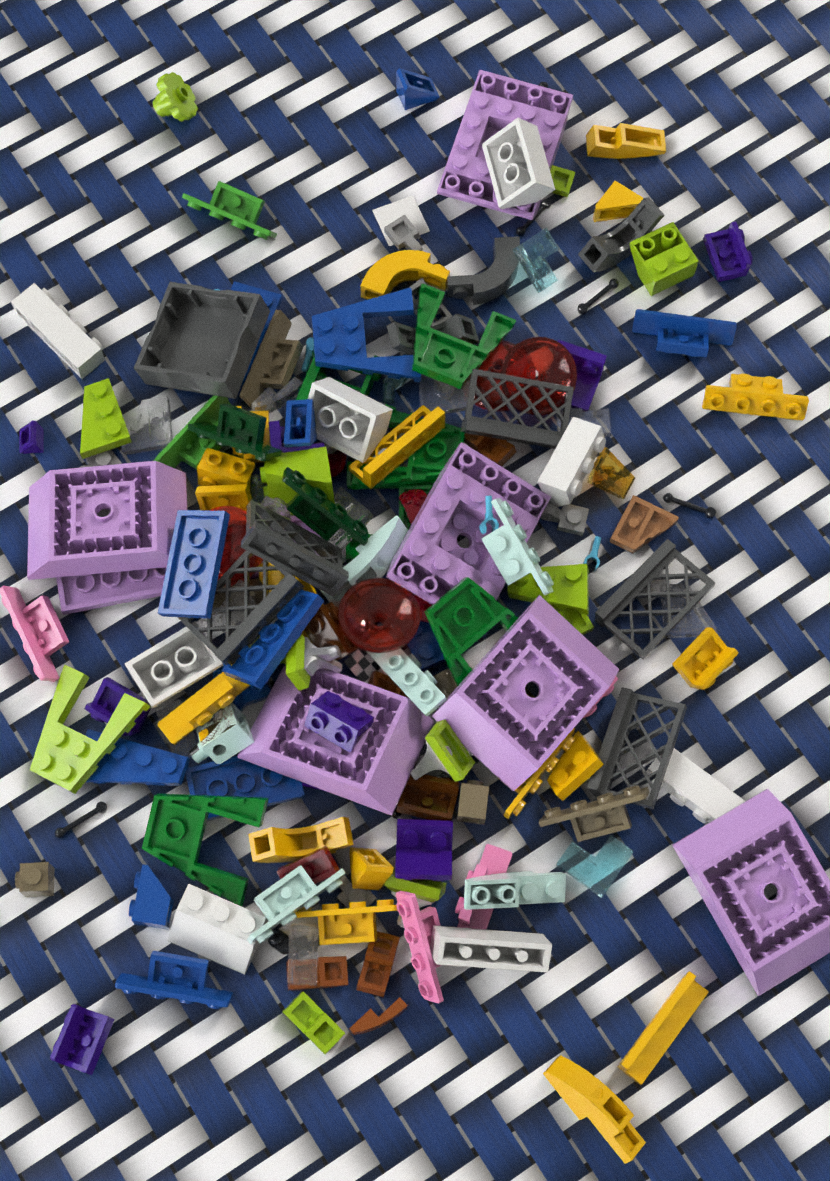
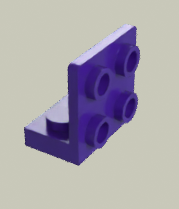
M558 339L553 360L544 382L574 387L571 407L588 412L603 373L607 355ZM555 391L549 395L552 401L564 404L566 392Z
M279 421L269 422L271 446L282 450V453L325 447L324 443H316L311 446L282 447L285 426H280Z
M397 819L395 878L409 881L427 879L437 882L452 880L453 821Z

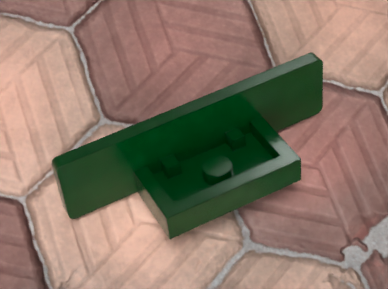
M220 404L218 426L208 422L188 424V430L197 433V437L216 440L218 445L234 447L238 453H250L255 455V459L260 461H270L271 458L279 457L282 453V450L263 443L266 417L230 404Z
M289 467L284 470L283 482L297 492L296 496L287 504L286 509L326 541L342 528L363 546L368 543V529L361 521L352 519L344 507L338 503L334 504L331 502L323 490L311 486L299 471H293Z

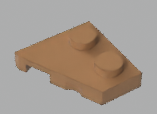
M633 495L609 542L631 553H635L674 526L679 517Z

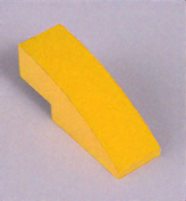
M620 123L617 128L593 125L586 134L587 156L639 158L661 155L666 152L664 130Z

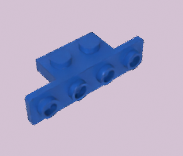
M637 309L635 311L632 332L657 336L656 351L668 354H684L691 357H707L709 343L729 346L733 344L737 323Z
M152 951L148 977L121 973L115 982V988L122 989L127 994L145 993L150 994L155 999L174 998L184 1004L203 1003L213 1009L228 1007L233 996V992L205 987L209 960L159 951Z

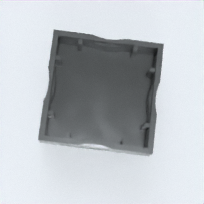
M169 282L157 311L155 324L144 342L134 369L144 383L148 385L236 399L270 310L260 294L233 290H211L197 285Z

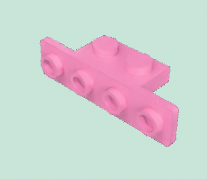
M0 587L2 603L11 615L13 627L18 631L22 639L23 648L34 665L33 670L41 681H57L59 675L50 655L68 644L69 640L49 597L40 596L26 606L18 588Z
M487 844L480 863L476 865L475 871L469 870L466 879L506 873L512 858V852ZM460 897L455 909V913L459 914L457 927L487 930L494 908L466 910L464 909V898Z
M399 891L396 893L397 910L403 920L404 936L410 946L411 962L417 972L419 991L425 1000L439 1004L444 999L435 968L441 965H437L434 962L430 950L433 925L441 926L435 907L429 906L420 911L414 893Z

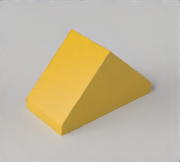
M614 181L595 205L593 221L600 222L627 218L643 200V197Z
M350 847L349 858L352 889L379 890L393 873L394 867L377 849Z

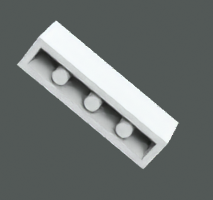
M33 283L11 301L15 313L83 379L105 361L102 353L104 349L102 344L95 337L91 339L79 321L74 323L69 318L70 314L63 305L57 306L53 302L54 298L45 288L41 290Z
M675 748L673 749L660 790L663 788L671 794V800L679 806L683 807L685 805L691 809L693 816L697 820L705 824L707 822L710 823L745 802V800ZM657 757L647 769L648 775L658 770L660 762Z
M433 925L430 950L432 958L437 965L548 973L552 944L544 934Z

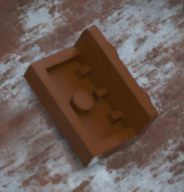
M333 602L321 606L304 629L312 644L317 648L337 645L341 655L335 659L336 661L360 648L357 644L355 633L348 629L343 620L341 610Z
M426 774L415 780L410 775L399 799L396 812L428 820L452 821L460 783L449 778H438Z

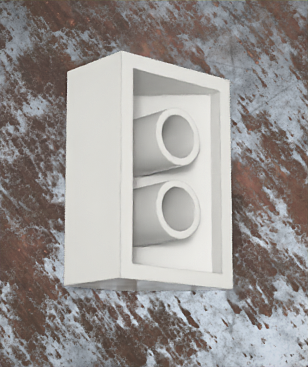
M517 118L482 143L499 208L506 209L537 203L555 190L536 125Z
M330 377L313 382L308 399H313L317 439L362 463L366 462L386 434L393 409Z
M576 417L572 418L538 480L541 491L551 497L548 504L555 505L556 507L569 505L574 496L579 495L586 474L591 473L598 452L601 453L606 444V438L601 426Z
M196 621L192 623L196 628H200ZM185 627L126 662L125 666L153 709L222 667L223 663L190 629Z
M188 884L176 909L167 941L245 975L259 945L257 940L250 944L247 939L253 932L266 924L268 920L260 914Z

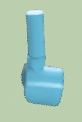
M313 337L308 338L306 341V356L301 368L303 372H307L312 352H314Z
M485 496V520L479 526L482 534H485L487 531L486 523L492 526V532L499 528L498 521L493 518L492 496Z
M598 536L594 539L590 555L583 562V564H587L588 560L595 561L596 567L594 571L600 565V560L597 556L601 537Z

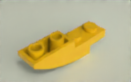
M561 1055L557 1057L543 1075L579 1120L588 1117L625 1164L632 1161L646 1143L630 1123L634 1114L605 1084L590 1072Z

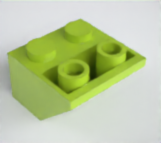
M674 222L629 243L638 276L651 296L695 274L699 261Z

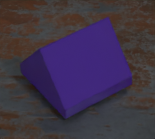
M32 420L19 430V451L22 454L44 453V429L37 421Z

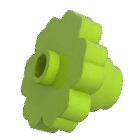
M174 72L166 73L159 77L156 86L160 93L153 100V107L157 114L161 117L172 115L181 122L196 116L198 108L194 102L196 100L190 86L184 84L182 77Z

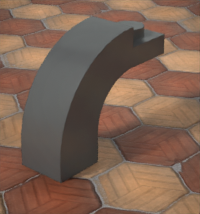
M649 197L643 198L622 224L605 235L593 236L578 255L592 272L607 270L632 255L629 243L652 232L665 215Z
M519 236L494 238V262L486 271L476 275L447 276V297L463 299L467 296H473V305L492 301L502 295L511 286L517 275L520 258Z
M456 314L438 325L431 326L435 330L473 345L479 342L473 319L460 314ZM397 322L387 325L389 342L392 349L400 351L401 356L413 355L416 328Z

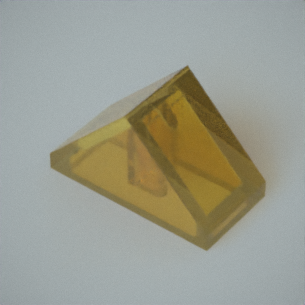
M604 447L594 463L588 483L620 499H625L635 477L607 447Z

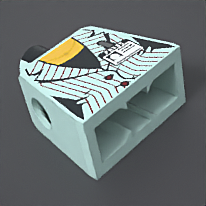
M233 703L225 708H221L213 714V717L207 723L198 726L196 732L199 743L189 750V754L198 764L208 756L216 764H221L254 743L246 716Z

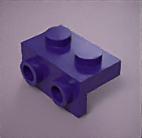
M736 221L731 222L726 230L704 235L703 241L718 282L747 275L753 263L751 252L746 249L744 232L742 229H739Z
M106 677L103 679L93 701L86 704L84 709L91 713L90 716L96 721L108 723L124 693L148 705L150 704L145 698L113 679ZM150 706L147 712L143 710L134 722L136 724L128 733L124 732L122 735L131 736L140 732L152 707Z
M327 691L311 703L304 725L344 750L351 752L355 747L358 737L372 726L375 717L366 713L362 708L345 701L338 694Z
M72 1004L65 1017L59 1037L53 1046L50 1060L92 1075L115 1019Z

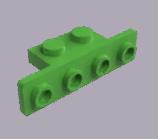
M221 181L217 183L210 204L185 193L182 195V198L189 201L187 206L199 211L202 210V207L211 210L210 216L222 221L225 216L232 220L231 225L245 230L246 226L254 229L253 234L267 240L268 236L273 238L277 236V233L256 224L264 206V200Z
M213 395L153 461H158L172 468H175L183 461L197 469L206 448L218 451L222 446L216 444V440L197 437V433L188 430V424L208 422L218 426L220 404H230L228 398Z

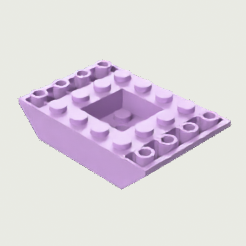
M479 70L437 189V194L533 220L541 200L537 203L506 209L499 208L482 143L515 119L520 118L538 127L549 169L551 170L565 130L573 95Z
M461 442L437 477L395 553L386 577L432 605L465 577H469L497 600L506 582L481 539L492 532V526L489 523H486L487 531L485 534H482L479 529L480 524L485 520V496H492V501L501 498L502 501L506 500L514 513L511 516L516 525L520 524L527 535V538L524 539L526 543L551 497ZM492 505L493 518L498 521L500 528L504 524ZM458 535H464L468 538V548H462L458 545Z
M158 461L60 469L47 472L29 487L28 580L167 567L177 511L188 510L186 473ZM103 509L110 510V513L105 517L97 516L99 511Z
M539 595L431 716L437 722L446 719L464 747L508 788L514 791L541 767L605 693L617 675L619 668ZM529 682L535 683L539 688V693L535 698L529 697L525 692V687Z
M283 666L250 730L254 743L240 751L238 758L392 816L411 775L410 772L413 770L426 742L425 737L433 727L434 720L429 716H425L407 697L328 669H318L310 677L309 688L299 691L287 677L286 666ZM327 691L338 694L345 701L362 708L366 713L375 717L372 726L358 737L355 747L351 752L344 750L304 725L311 703Z
M768 789L672 844L758 996L830 953V880L791 812ZM770 883L775 885L777 889V895L773 900H768L764 895V888Z

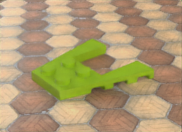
M64 664L30 771L76 794L99 767L97 763L106 753L110 754L116 746L114 744L124 732L128 733L136 724L134 722L143 710L147 712L150 705L124 693L98 741H95L63 725L90 678L84 673Z

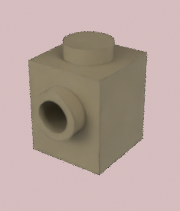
M468 780L467 784L461 783L457 815L458 822L485 824L489 786H483V782Z
M49 862L20 863V871L15 874L16 889H19V892L25 897L54 896L55 868Z

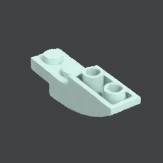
M396 515L371 535L365 546L360 544L355 548L359 555L343 567V569L348 571L349 578L333 597L320 590L329 602H333L338 607L355 592L362 597L389 570L395 553L408 532L401 519Z
M523 871L466 879L464 909L519 907V904L565 902L566 874L562 872L534 873L532 871Z

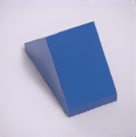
M401 68L396 71V92L404 110L435 101L440 97L430 77Z
M313 399L287 401L284 446H311L317 440Z

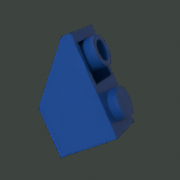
M142 864L141 872H136L134 888L137 889L136 900L132 899L129 906V916L132 917L131 921L135 925L169 930L174 901L150 867Z

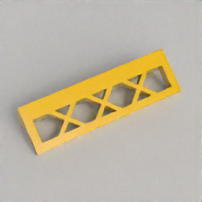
M422 405L381 439L366 462L362 463L355 460L349 465V471L372 489L445 428V412L439 407L430 411ZM421 416H424V418L415 425V421L418 420ZM401 433H405L397 440L398 435H400ZM383 448H387L380 455H378V452L380 450H382ZM363 464H367V465L363 468V472H362L359 468H360Z
M690 971L682 977L617 1066L639 1085L643 1084L709 993L708 990L694 980L696 976Z

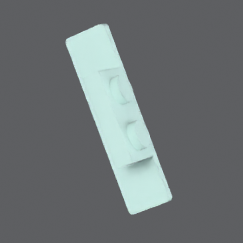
M501 498L491 501L504 525L481 539L507 585H511L532 573L544 596L554 592L551 587L554 585L552 578L547 571L543 572L538 564L540 558L533 547L529 548L524 540L527 538L524 529L520 524L516 525L511 516L514 513L506 500L502 501Z
M381 631L364 646L365 651L425 716H429L447 700L446 696L435 685L437 681L428 670L423 673L420 669L422 665L412 653L407 656L385 631Z
M300 865L256 896L254 901L269 922L248 937L249 943L252 944L256 940L260 944L274 934L272 929L281 923L283 927L297 917L296 911L303 906L308 910L319 902L318 895L325 890L329 893L336 890L343 884L341 879L345 875V871L340 869L316 886Z

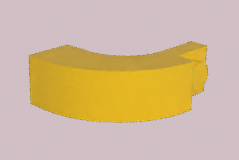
M419 250L394 252L378 260L368 270L360 285L361 297L369 300L386 295L402 282L418 281L423 278L426 284L446 291L447 276H450V271L440 264H431L430 253Z
M340 817L302 828L282 829L270 827L248 834L252 861L259 863L292 862L324 846H327L330 853L333 854L336 853L335 850L354 845L348 817Z

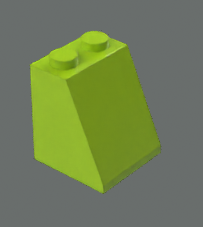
M326 446L281 453L279 457L271 458L270 461H264V467H260L262 483L267 482L268 485L263 487L265 502H271L272 511L275 513L293 515L286 508L297 492L282 480L283 472L287 467L302 473L311 486L323 490L327 498L335 504Z

